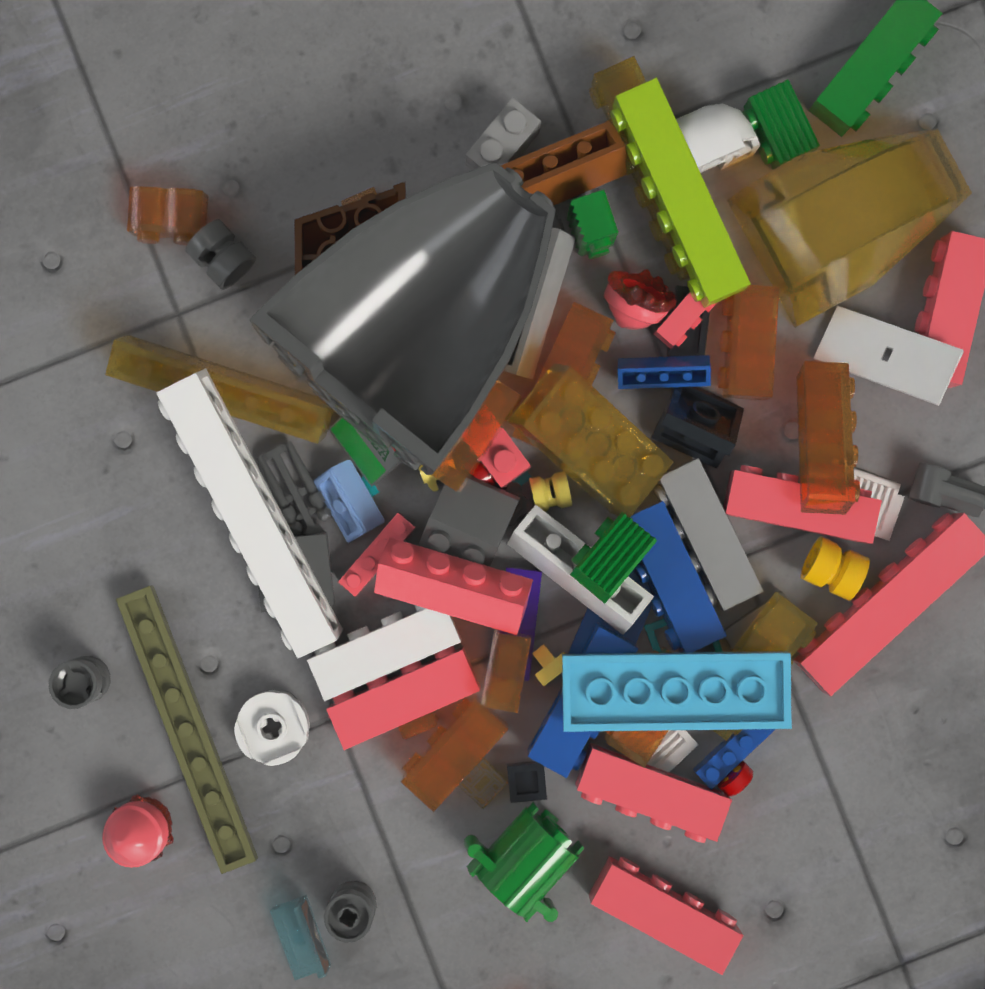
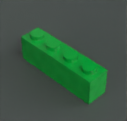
M896 0L808 111L841 137L850 128L856 132L870 116V113L865 110L873 100L879 104L893 87L888 82L895 72L902 76L916 59L911 52L918 43L925 47L939 29L934 24L943 13L927 0Z

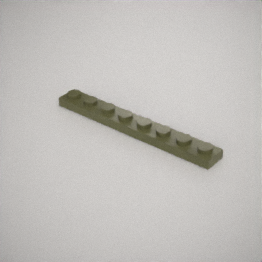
M151 585L117 598L116 602L221 874L255 862L258 859L256 850L154 586Z

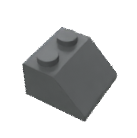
M452 468L429 517L418 546L490 567L520 497Z

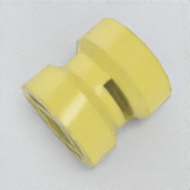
M565 471L554 473L552 477L546 479L540 476L529 478L534 506L536 504L545 512L553 506L560 508L572 506ZM550 486L553 487L555 498H552Z

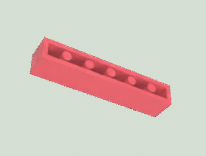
M946 513L936 520L932 525L934 531L925 539L922 537L911 543L905 550L907 556L898 564L893 562L885 567L878 575L880 581L871 589L865 587L860 590L851 600L853 605L844 614L838 612L824 624L826 630L815 639L812 636L797 649L799 655L793 661L823 693L832 696L985 555V535L965 513H953L951 515Z

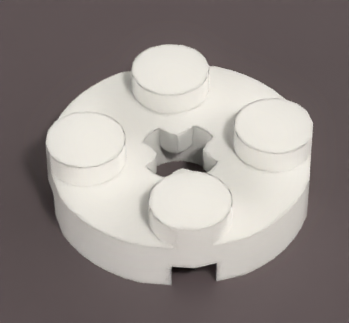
M269 690L258 693L245 702L238 714L234 733L239 748L247 757L253 758L265 765L275 766L290 761L300 752L308 740L310 722L304 706L291 693ZM267 718H273L275 722L279 721L282 727L278 730V737H273L271 733H264L263 727L267 725Z

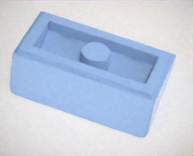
M346 460L329 468L313 480L317 490L321 491L326 506L331 510V515L348 543L385 522L351 460Z

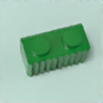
M789 79L748 98L742 113L749 120L759 138L760 147L758 151L761 159L766 165L771 164L774 172L813 154L820 147Z
M600 190L571 201L566 220L570 222L571 234L576 238L575 248L579 249L578 255H588L589 259H595L610 252L609 247L613 246L619 232L605 190Z
M623 512L620 513L615 521L608 516L594 533L599 539L593 547L590 548L585 543L571 560L576 567L570 575L604 604L657 542L655 537H652L644 528L639 527L638 523L633 522L632 518L627 517L626 513Z

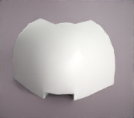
M725 104L704 106L676 119L700 173L719 165L720 170L753 156L760 147V142L749 120L740 110Z

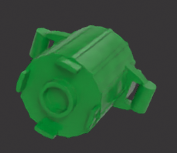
M532 802L529 807L526 806L489 849L480 843L475 835H468L464 839V846L468 855L474 858L467 865V869L472 877L477 875L478 879L499 901L518 916L524 917L526 922L537 911L543 915L546 921L553 922L558 917V911L552 900L544 896L578 860L584 846L579 840L572 846V841L568 838V834L557 824L559 819L547 809L539 815L537 813L539 810L535 802Z

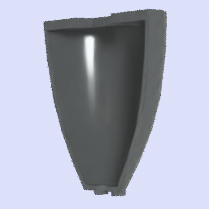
M496 162L431 186L395 203L355 227L298 272L250 318L252 326L262 340L268 345L273 341L275 342L272 347L279 354L278 358L296 376L301 377L305 374L308 378L306 380L307 384L313 389L312 392L385 452L390 446L396 450L394 455L403 464L414 470L423 465L421 470L426 475H432L448 456L472 423L509 362L531 311L547 256L556 211L553 208V203L542 192L536 191L534 194L525 191L521 187L524 182L520 175L511 168L507 167L504 169Z

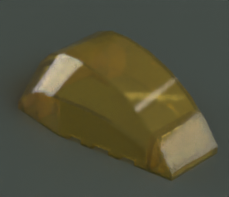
M935 129L867 139L801 154L749 184L730 197L727 202L791 322L796 328L874 285L943 222L972 192L939 130Z

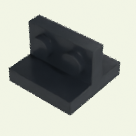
M673 387L668 404L656 424L651 438L695 459L699 458L701 462L717 469L725 454L730 456L736 445L744 408L700 387Z

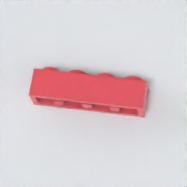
M689 292L655 331L654 335L670 349L674 345L679 347L687 338L685 335L686 331L690 327L694 330L703 320L699 316L705 310L709 313L717 303L704 308L701 301L696 302Z
M398 512L338 583L353 596H358L377 574L378 562L389 537L405 541L415 530L416 526Z

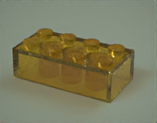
M553 364L508 420L514 428L606 510L617 516L623 512L626 513L627 517H631L674 463L577 371L568 365Z

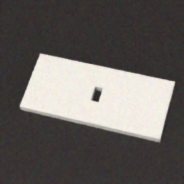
M837 305L815 353L814 360L939 406L964 350ZM887 348L893 350L888 362L882 360Z

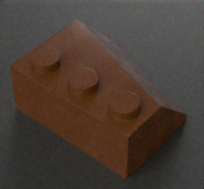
M406 182L393 186V189L378 194L373 192L361 196V200L340 207L335 205L294 219L295 275L352 229L405 199Z

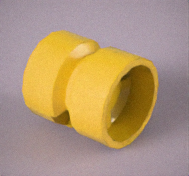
M820 536L811 547L804 561L800 577L802 580L818 587L828 584L830 593L850 601L858 593L866 578L870 559L849 549L842 553L837 543Z

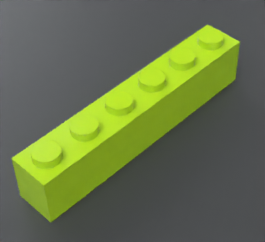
M654 78L616 95L612 106L613 110L610 111L611 119L618 132L624 131L629 142L626 145L628 157L634 166L639 164L644 178L641 179L643 190L649 200L654 198L660 212L656 213L658 223L665 234L670 233L675 246L672 247V252L680 268L685 266L691 280L687 281V285L693 299L696 302L701 301L703 307L706 308L745 290L751 283L658 79Z

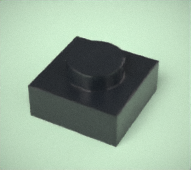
M536 761L507 764L511 803L547 800L543 765Z

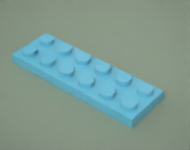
M788 651L562 654L564 732L792 729L791 653Z

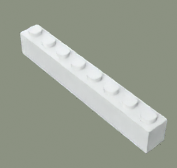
M207 369L196 372L156 392L160 399L158 400V406L162 415L167 420H171L177 431L176 440L179 447L185 454H189L195 465L194 474L197 481L202 487L208 489L213 499L211 504L214 513L220 520L225 521L230 531L229 539L237 553H242L247 563L246 570L251 582L256 586L259 585L265 596L264 605L268 614L272 618L276 617L282 628L281 637L285 646L289 650L293 649L296 657L300 658L337 641L343 628L325 597Z

